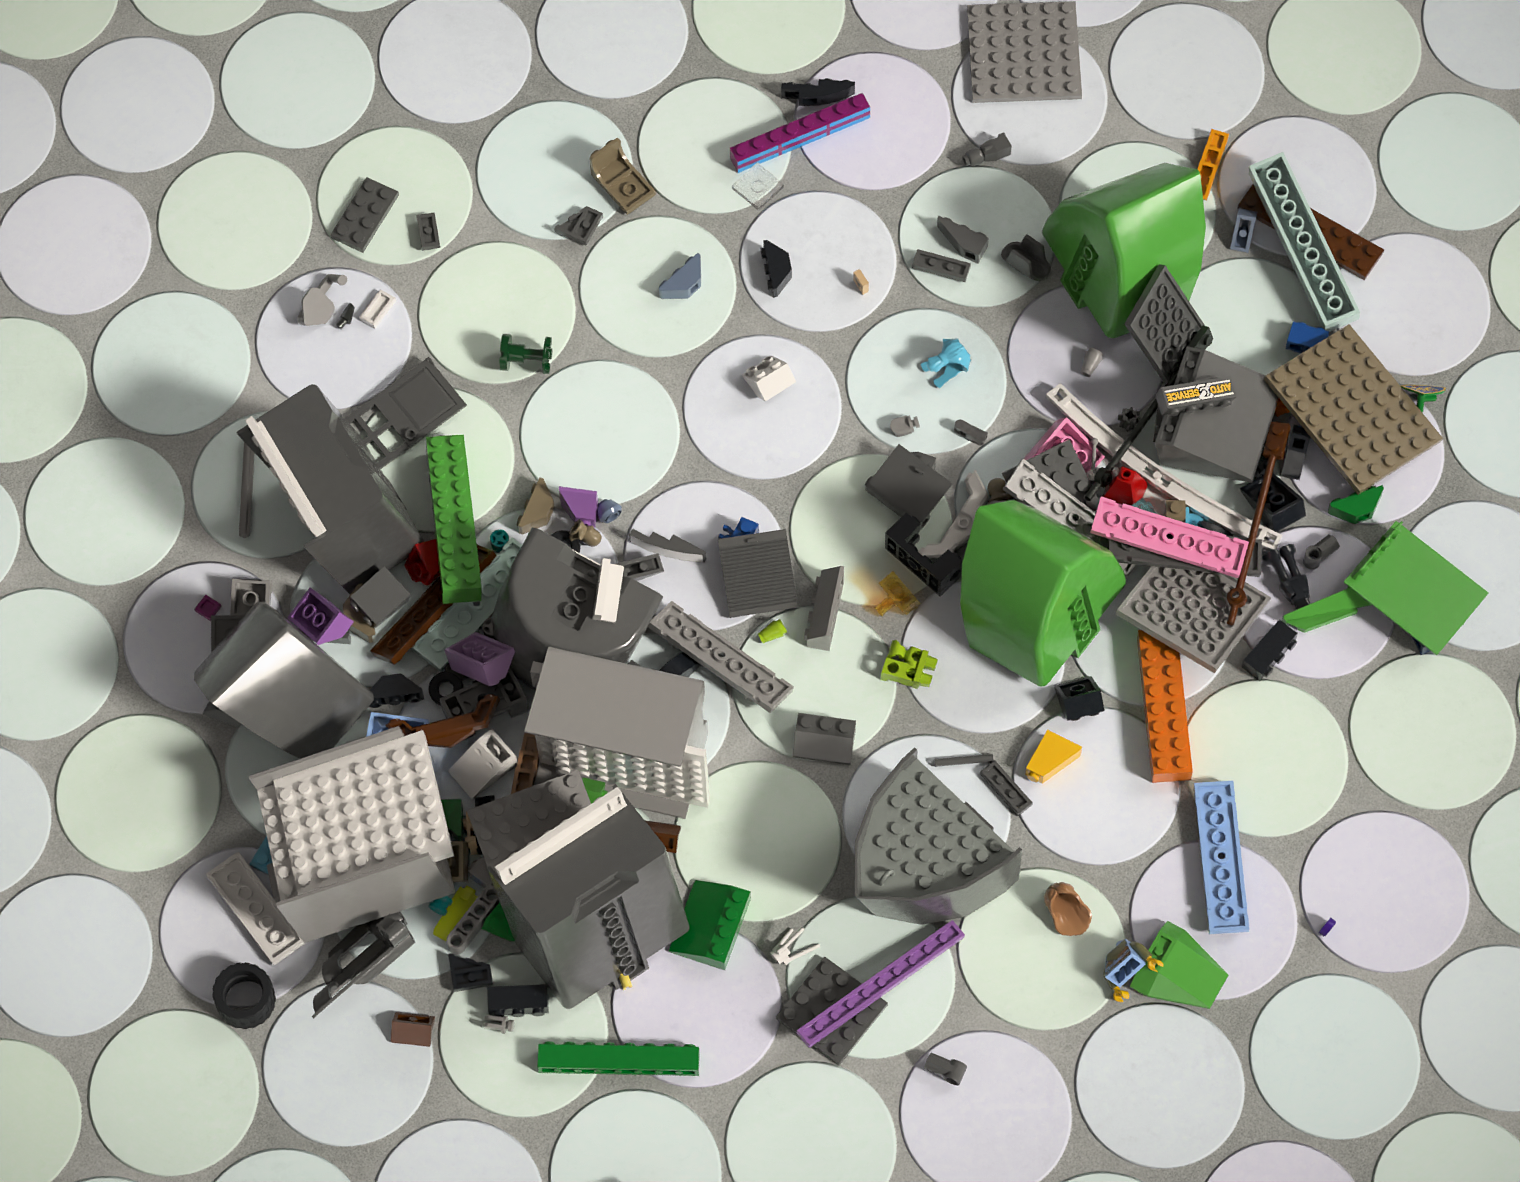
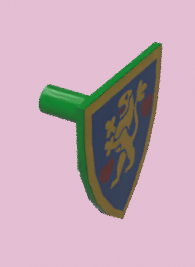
M1401 385L1402 389L1418 394L1416 406L1421 412L1424 410V402L1436 401V395L1442 394L1446 390L1445 387Z

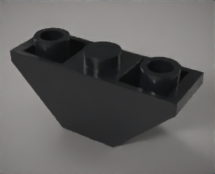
M763 240V248H760L762 259H766V264H764L765 275H769L770 280H767L768 290L772 291L773 297H778L792 278L789 253L770 241Z
M1293 426L1281 476L1300 480L1310 441L1309 434L1302 426Z
M401 673L381 676L370 689L374 695V700L369 707L378 708L386 704L399 705L401 702L416 703L424 700L423 689Z

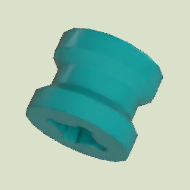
M498 529L490 535L492 549L500 553L504 545L509 541V536L506 531Z
M445 896L433 900L428 907L433 912L445 916L447 908L451 906L453 900Z

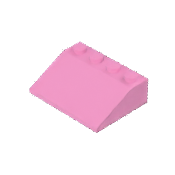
M1065 417L1055 421L1025 456L1024 460H1028L1070 439L1087 473L1091 470L1093 445ZM1097 448L1095 468L1105 457Z

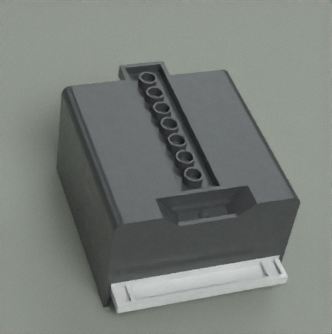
M311 384L256 420L252 416L245 420L248 425L236 432L265 463L273 475L278 478L280 487L289 496L290 504L294 509L296 508L299 519L316 536L315 539L304 545L305 549L349 594L353 592L358 584L362 583L364 585L384 566L390 570L407 559L414 545L424 542V539L408 515L405 505L389 479L382 472L362 437L317 385Z
M616 784L612 786V791L603 797L597 798L592 804L580 809L577 814L563 820L560 825L546 831L543 836L529 842L526 847L512 853L509 858L495 866L498 875L491 866L487 867L517 947L566 1009L575 1007L610 983L618 990L622 987L619 980L620 974L624 976L629 975L630 981L649 969L647 958L689 930V923L666 848Z

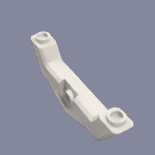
M976 470L973 473H969L965 479L969 498L941 542L928 544L925 548L921 547L919 553L922 556L926 555L931 562H935L948 549L952 553L957 551L969 540L976 511L980 506L985 505L988 500V493Z

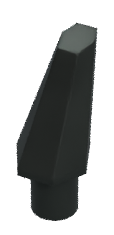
M351 303L348 304L340 315L341 319L336 324L339 329H342L346 324H351L355 309Z

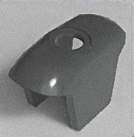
M1028 234L1024 236L1022 242H1011L1001 252L1002 258L1008 264L1035 281L1044 280L1051 271L1050 263L1046 260L1044 245Z

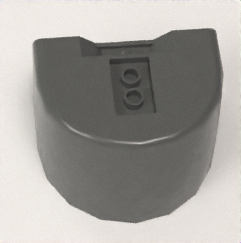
M532 527L499 591L492 615L494 640L514 648L515 653L509 667H511L516 677L530 688L536 690L532 684L530 671L533 661L544 663L548 647L627 663L644 635L663 596L638 581L623 576L616 622L592 619L600 564L574 551L557 538Z

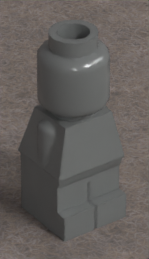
M1003 132L998 134L997 138L989 139L980 145V149L973 148L967 151L962 156V159L966 166L970 165L972 167L983 161H997L1011 155L1012 146Z

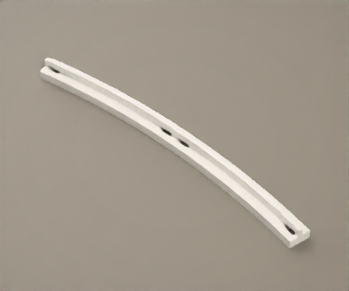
M1061 383L1046 394V398L1090 439L1097 438V445L1112 457L1116 454L1125 440L1090 412ZM1059 392L1064 397V399H1061L1057 395V393ZM1132 445L1119 461L1128 469L1136 471L1146 482L1171 499L1185 500V506L1189 507V510L1242 539L1248 538L1252 520L1189 486L1146 457ZM1146 467L1149 468V469L1152 470L1154 473H1153V474L1150 473V472H1149L1148 470H1146L1145 468H1146ZM1161 477L1168 481L1170 484L1168 485L1162 480H1160ZM1259 524L1256 539H1262V548L1269 552L1277 549L1282 534ZM1265 537H1268L1274 540L1275 542L1273 543L1269 540H1266Z

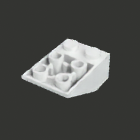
M491 729L475 741L448 770V773L473 800L516 767L518 762L516 755L496 732Z

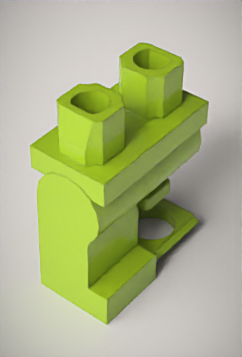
M892 640L880 680L899 682L906 686H912L915 689H918L919 685L930 687L933 675L923 673L924 668L935 671L938 659L928 656L929 651H922L916 647L911 646L908 650H905V647L897 640ZM898 655L900 660H905V663L892 658Z

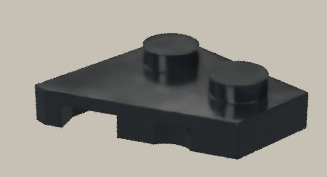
M452 953L448 954L454 992L493 986L490 964L476 962L470 958H461Z

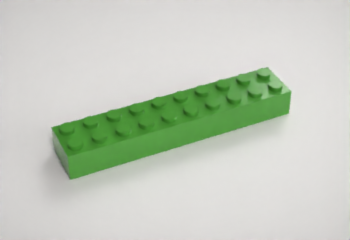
M464 434L426 437V456L443 604L482 601V585Z

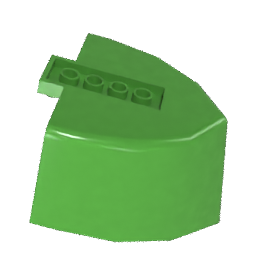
M1162 163L1062 200L1047 218L1042 234L1064 268L1060 279L1061 283L1078 309L1086 306L1089 308L1108 338L1113 339L1130 333L1124 324L1159 264L1167 267L1188 301L1190 300L1201 271L1206 231L1200 172L1193 168Z
M1015 500L980 506L975 514L962 562L960 606L969 647L1038 686H1046L1069 656L1073 655L1079 658L1099 633V618L1126 585L1122 567L1110 550L1033 507Z

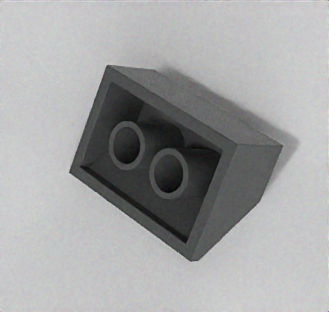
M798 713L793 757L851 765L856 720Z

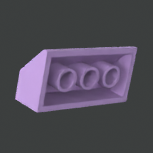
M477 632L444 649L451 670L488 686L496 685L499 683V680L506 677L515 653L513 647Z

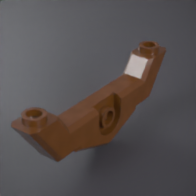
M494 694L485 695L478 702L474 712L416 727H411L404 720L398 718L390 720L385 726L387 729L399 726L405 736L423 730L428 746L452 748L475 733L476 730L488 728L500 698Z

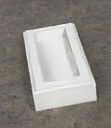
M380 289L360 315V320L376 329L396 302V298Z

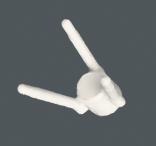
M791 928L772 949L770 955L779 965L782 963L787 965L790 961L819 948L820 944L811 946L789 957L790 951L787 947L804 931V928H800L784 944L794 931Z

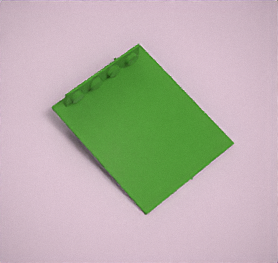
M1395 521L1344 580V583L1435 655H1438L1489 592L1402 525V521L1400 523Z

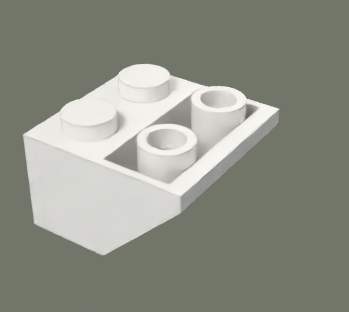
M774 356L765 357L760 364L749 367L742 374V377L757 397L764 401H767L796 382L788 364Z

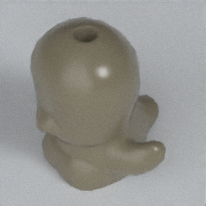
M995 478L988 483L987 489L991 497L988 504L991 501H1008L1013 498V496L1003 490L1006 484L1003 479Z
M580 519L574 523L569 532L570 541L579 539L591 547L597 546L602 538L600 532L594 529L593 525L586 526Z

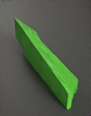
M1347 588L1283 615L1282 622L1294 626L1299 631L1305 633L1355 615L1358 612L1357 608L1371 606L1372 604L1351 588Z

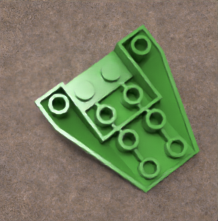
M1167 921L1148 950L1152 954V958L1163 963V967L1156 963L1155 969L1158 972L1152 971L1148 968V961H1146V965L1135 974L1130 988L1147 997L1210 1009L1229 975L1186 930Z

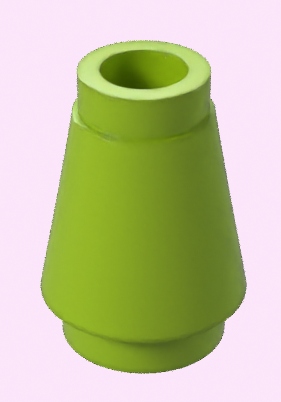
M780 619L777 621L773 620L758 633V636L762 643L783 637L787 630Z

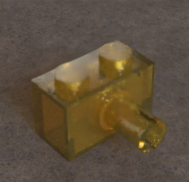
M894 571L879 582L880 586L887 593V598L874 607L881 616L894 606H898L907 616L921 604Z

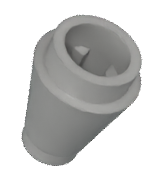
M1089 348L1085 352L1080 373L1091 377L1103 360V353L1095 348Z

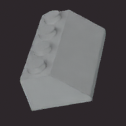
M844 566L824 569L821 571L820 577L817 576L815 588H818L817 594H813L811 602L814 608L813 611H809L808 615L810 627L805 629L804 640H807V647L830 651L844 585Z

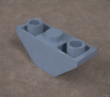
M699 253L689 257L684 266L676 269L672 277L660 284L659 297L661 299H688L701 287V255Z

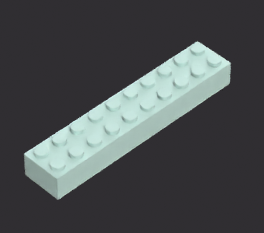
M1281 152L1250 165L1249 176L1321 327L1330 332L1358 320L1360 311L1284 153Z

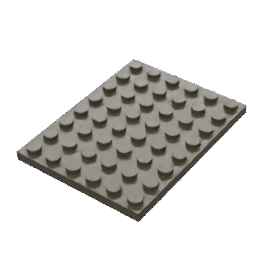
M1350 324L1264 377L1266 383L1357 495L1443 440V437Z

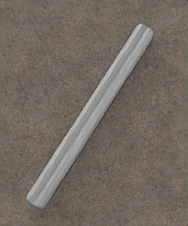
M245 442L239 536L243 538L250 536L255 453Z

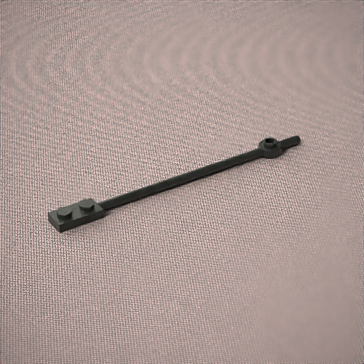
M1203 325L1188 347L1206 350L1213 341L1210 328ZM1180 365L1164 387L1175 384ZM1156 398L1105 468L1101 467L1098 469L1094 477V484L1084 496L1087 501L1092 500L1100 487L1105 488L1111 483V472L1157 410L1158 403Z

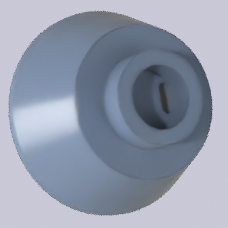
M611 499L602 500L597 508L599 520L602 523L614 521L622 512L621 505Z

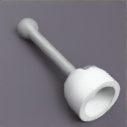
M1097 438L1091 440L1093 445L1091 470L1086 473L1091 484H1094V477L1097 472L1095 469Z

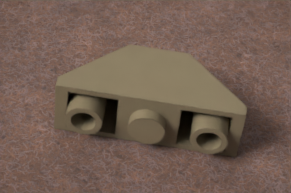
M539 477L537 483L533 484L531 498L526 500L524 505L525 511L523 515L518 517L516 525L518 526L519 534L523 535L530 532L532 527L538 529L548 525L555 509L554 500L544 479Z
M362 583L356 586L350 596L363 586ZM349 596L343 603L344 614L354 621L349 631L368 643H373L372 636L376 635L374 626H369L363 620L364 615L360 611L356 612L351 607Z

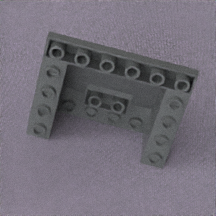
M1187 346L1174 385L1231 376L1237 397L1227 407L1219 405L1209 410L1201 408L1192 413L1184 411L1175 416L1164 415L1155 441L1160 465L1252 483L1279 399L1264 380L1265 375L1207 350Z

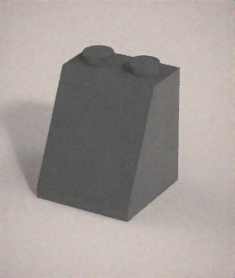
M384 566L350 596V605L356 612L360 611L364 615L363 620L369 626L373 625L376 628L409 601L411 594Z

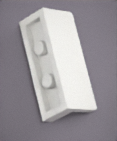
M603 558L600 563L592 619L615 623L624 567L610 564L611 559Z

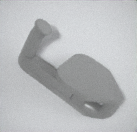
M327 274L317 288H310L301 301L302 310L297 317L300 325L326 324L334 314L335 307L325 294L333 282L345 285L347 283L345 275Z

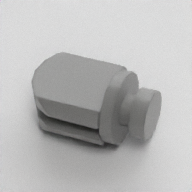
M910 415L893 419L890 423L892 433L896 437H901L914 432L913 427H920L917 416L913 417L914 419L912 420Z
M485 1015V1020L502 1023V1025L483 1023V1028L501 1031L502 1034H505L507 1029L508 1032H513L514 1020L508 1021V1016Z

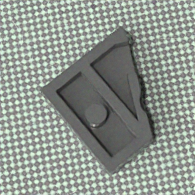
M586 206L577 214L570 216L568 221L559 226L558 224L555 226L554 230L556 233L586 246L602 220L603 213Z

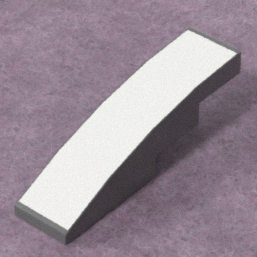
M632 529L629 533L630 543L647 551L684 561L705 563L707 560L704 550L674 534L668 540L655 532H652L650 537L635 529Z

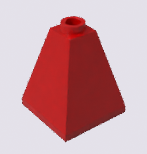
M1122 466L1112 471V481L1106 486L1102 497L1116 501L1115 503L1121 505L1124 503L1139 508L1148 483L1136 471Z

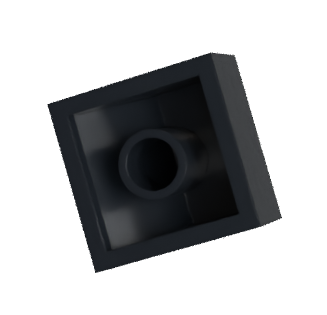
M1092 676L1054 686L1062 713L1067 721H1076L1081 717L1095 716L1105 711L1101 690Z

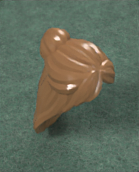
M1056 882L1049 886L1045 892L1044 902L1053 918L1056 930L1061 935L1077 936L1086 932L1092 919L1091 910L1083 903L1080 896L1075 892L1074 887L1064 882Z

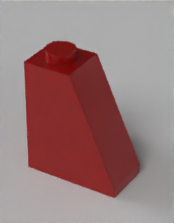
M436 539L414 545L404 565L412 581H420L423 585L427 586L440 576Z

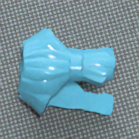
M958 338L943 339L942 352L937 356L928 358L927 362L921 364V368L925 372L929 370L931 372H938L942 367H946L944 374L933 380L935 386L940 389L960 372L968 371L971 362L970 354L959 342Z

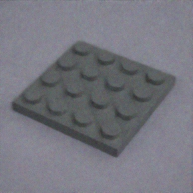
M1070 439L1026 460L1035 467L1037 472H1042L1091 510L1097 511L1099 504L1097 495L1095 494L1091 501H1087L1084 498L1092 485ZM1017 466L1002 473L1006 483ZM1072 516L1074 521L1078 520L1076 516Z
M824 957L777 1014L776 1019L797 1034L799 1028L852 992L862 983ZM880 997L814 1044L813 1047L840 1066L885 1010L888 1002Z

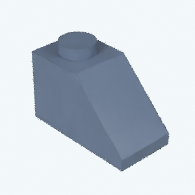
M1239 208L1230 249L1249 252L1257 212Z

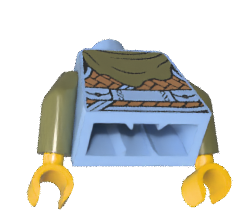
M1127 939L1118 941L1116 947L1106 956L1103 975L1111 990L1115 991L1113 998L1118 1002H1124L1122 997L1129 998V993L1120 990V987L1146 965V961H1148V968L1152 971L1158 972L1155 969L1156 963L1163 967V963L1160 960L1152 958V954L1148 949L1136 941L1130 942Z

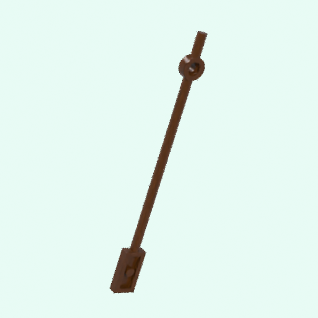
M1271 422L1263 451V456L1268 458L1247 540L1249 542L1236 588L1231 589L1227 593V601L1231 606L1227 619L1228 625H1234L1238 608L1243 607L1247 602V596L1243 588L1276 459L1283 460L1291 428L1289 423Z

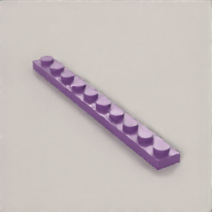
M953 920L799 1028L797 1035L808 1048L812 1047L962 940L965 934Z

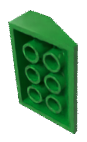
M695 880L684 908L689 923V930L671 943L669 952L725 970L751 901V891L732 885Z

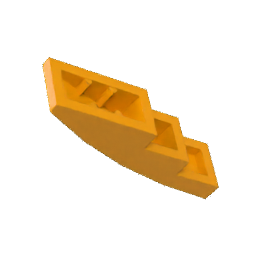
M1211 129L1197 169L1201 175L1203 200L1206 201L1229 138L1228 133Z

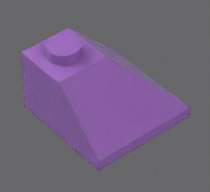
M559 486L561 506L574 523L580 519L584 522V525H593L595 528L599 504L597 491Z

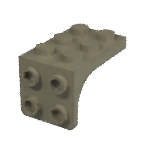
M619 138L608 141L603 148L591 154L589 160L592 177L627 215L656 195L654 188L627 159Z

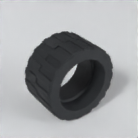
M247 962L236 963L222 970L219 976L216 977L212 988V997L220 1017L228 1025H232L234 1028H255L263 1024L271 1016L276 1002L275 991L269 976L259 966ZM251 981L259 984L263 994L260 1001L254 1007L238 1011L227 1005V993L237 983Z

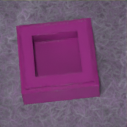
M205 595L194 610L211 621V616H215L222 606L216 600Z

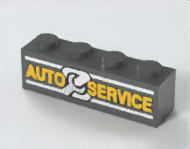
M1231 376L1161 387L1155 394L1161 415L1168 414L1169 416H1175L1184 411L1192 413L1201 408L1209 410L1219 405L1227 407L1237 397Z

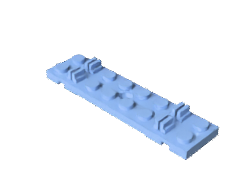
M1234 782L1194 783L1209 934L1249 932ZM1223 853L1225 858L1219 859L1218 854Z

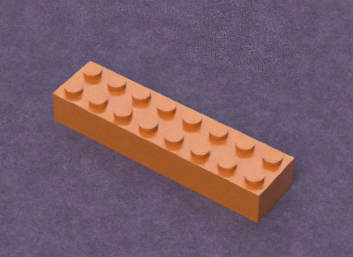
M1138 630L1137 646L1152 783L1191 780L1193 769L1180 653L1146 632Z

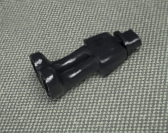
M1294 544L1282 546L1279 551L1274 549L1262 556L1261 560L1263 564L1273 566L1281 583L1278 587L1292 605H1295L1296 609H1300L1310 604L1308 580L1306 575H1301L1294 558L1296 553ZM1280 556L1285 560L1291 573V578L1288 577Z

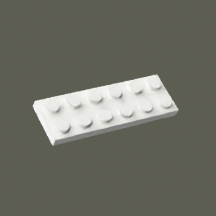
M239 852L206 873L207 878L273 966L306 944L276 907L274 898Z

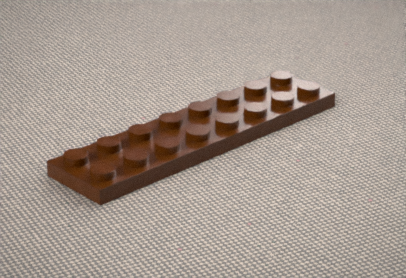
M1252 184L1238 204L1237 209L1241 208L1257 212L1256 219L1275 230L1256 188ZM1310 208L1337 265L1365 280L1383 255L1384 249Z
M477 544L481 573L492 563V560L497 555L493 550ZM440 576L370 650L375 657L395 665L415 645L420 637L427 633L434 622L439 620L441 615L453 605V603L443 604Z

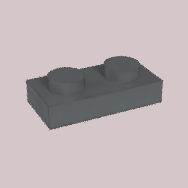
M435 212L416 215L422 251L440 248Z

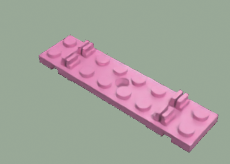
M1100 498L1090 533L1239 578L1248 541L1235 537L1232 539L1219 532L1184 523L1124 503L1121 505L1108 498ZM1166 535H1173V539H1168Z

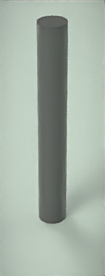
M993 754L934 759L935 767L994 761Z

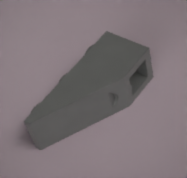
M938 216L937 227L962 257L978 264L988 247L989 238L981 232L970 230L966 225H959L953 222L950 218Z

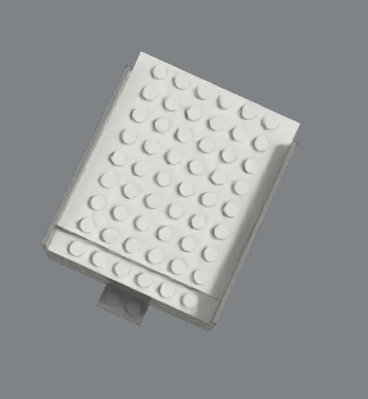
M548 647L544 663L533 661L530 673L532 684L536 691L524 732L534 734L537 743L540 764L534 785L579 770L581 778L606 782L605 790L608 793L613 790L612 786L616 784L634 808L686 819L689 804L708 808L710 794L706 749H704L708 736L707 720H703L705 696L703 680Z
M397 726L249 776V780L258 792L273 862L267 865L273 898L276 901V907L304 943L455 893L447 858L454 856L423 730L405 736L400 727Z

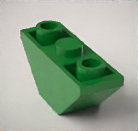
M1383 485L1378 487L1371 486L1359 495L1354 492L1346 498H1336L1329 504L1328 513L1352 524L1369 520L1373 517L1382 497L1384 487Z

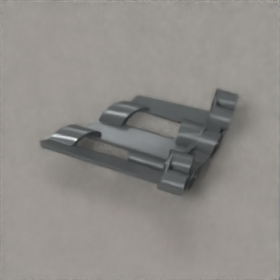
M401 912L389 914L355 926L328 953V960L322 965V976L327 986L317 993L313 999L315 1012L312 1015L313 1019L353 984L369 983L416 943L406 926L408 923ZM368 934H374L377 940L342 969L339 960Z

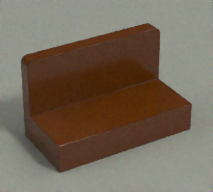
M645 820L664 844L666 852L676 853L681 826Z
M395 1012L392 1019L391 1042L430 1047L435 1016Z

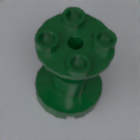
M503 334L500 345V370L509 371L510 362L524 363L525 359L541 360L543 374H550L549 359L552 360V337H545L543 349L525 348V344H513L511 334Z

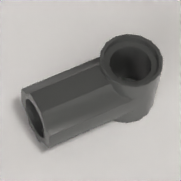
M1328 534L1317 544L1309 546L1303 559L1305 567L1308 569L1318 568L1323 560L1339 549L1340 545L1333 535Z
M932 1052L924 1066V1070L939 1075L948 1083L956 1086L960 1085L967 1069V1065L955 1059L948 1060Z

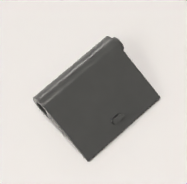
M898 444L876 474L868 478L865 483V491L900 517L905 513L916 517L920 522L921 530L929 521L931 511L949 490L952 483Z

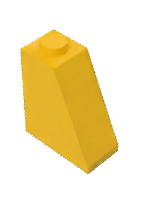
M1047 729L1026 767L1025 775L1029 780L1043 784L1078 759L1082 752V746Z

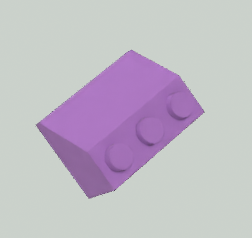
M312 588L307 590L287 617L318 645L342 638L354 623L327 598Z

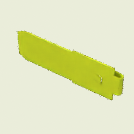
M467 885L465 888L459 887L452 898L453 903L447 908V914L442 916L435 926L433 935L445 942L447 941L450 932L478 898L475 895L476 890Z

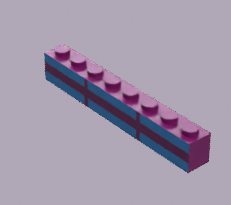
M860 93L730 147V159L737 172H742L869 119L870 105L864 94Z

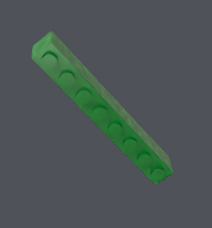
M547 1041L543 1044H538L537 1068L539 1073L699 1076L700 1050L699 1047L693 1044H685L683 1047L675 1046L674 1044L655 1046L652 1043H646L643 1046H635L633 1043H625L623 1045L604 1043L603 1045H595L592 1042L575 1045L574 1042L555 1044L554 1042Z

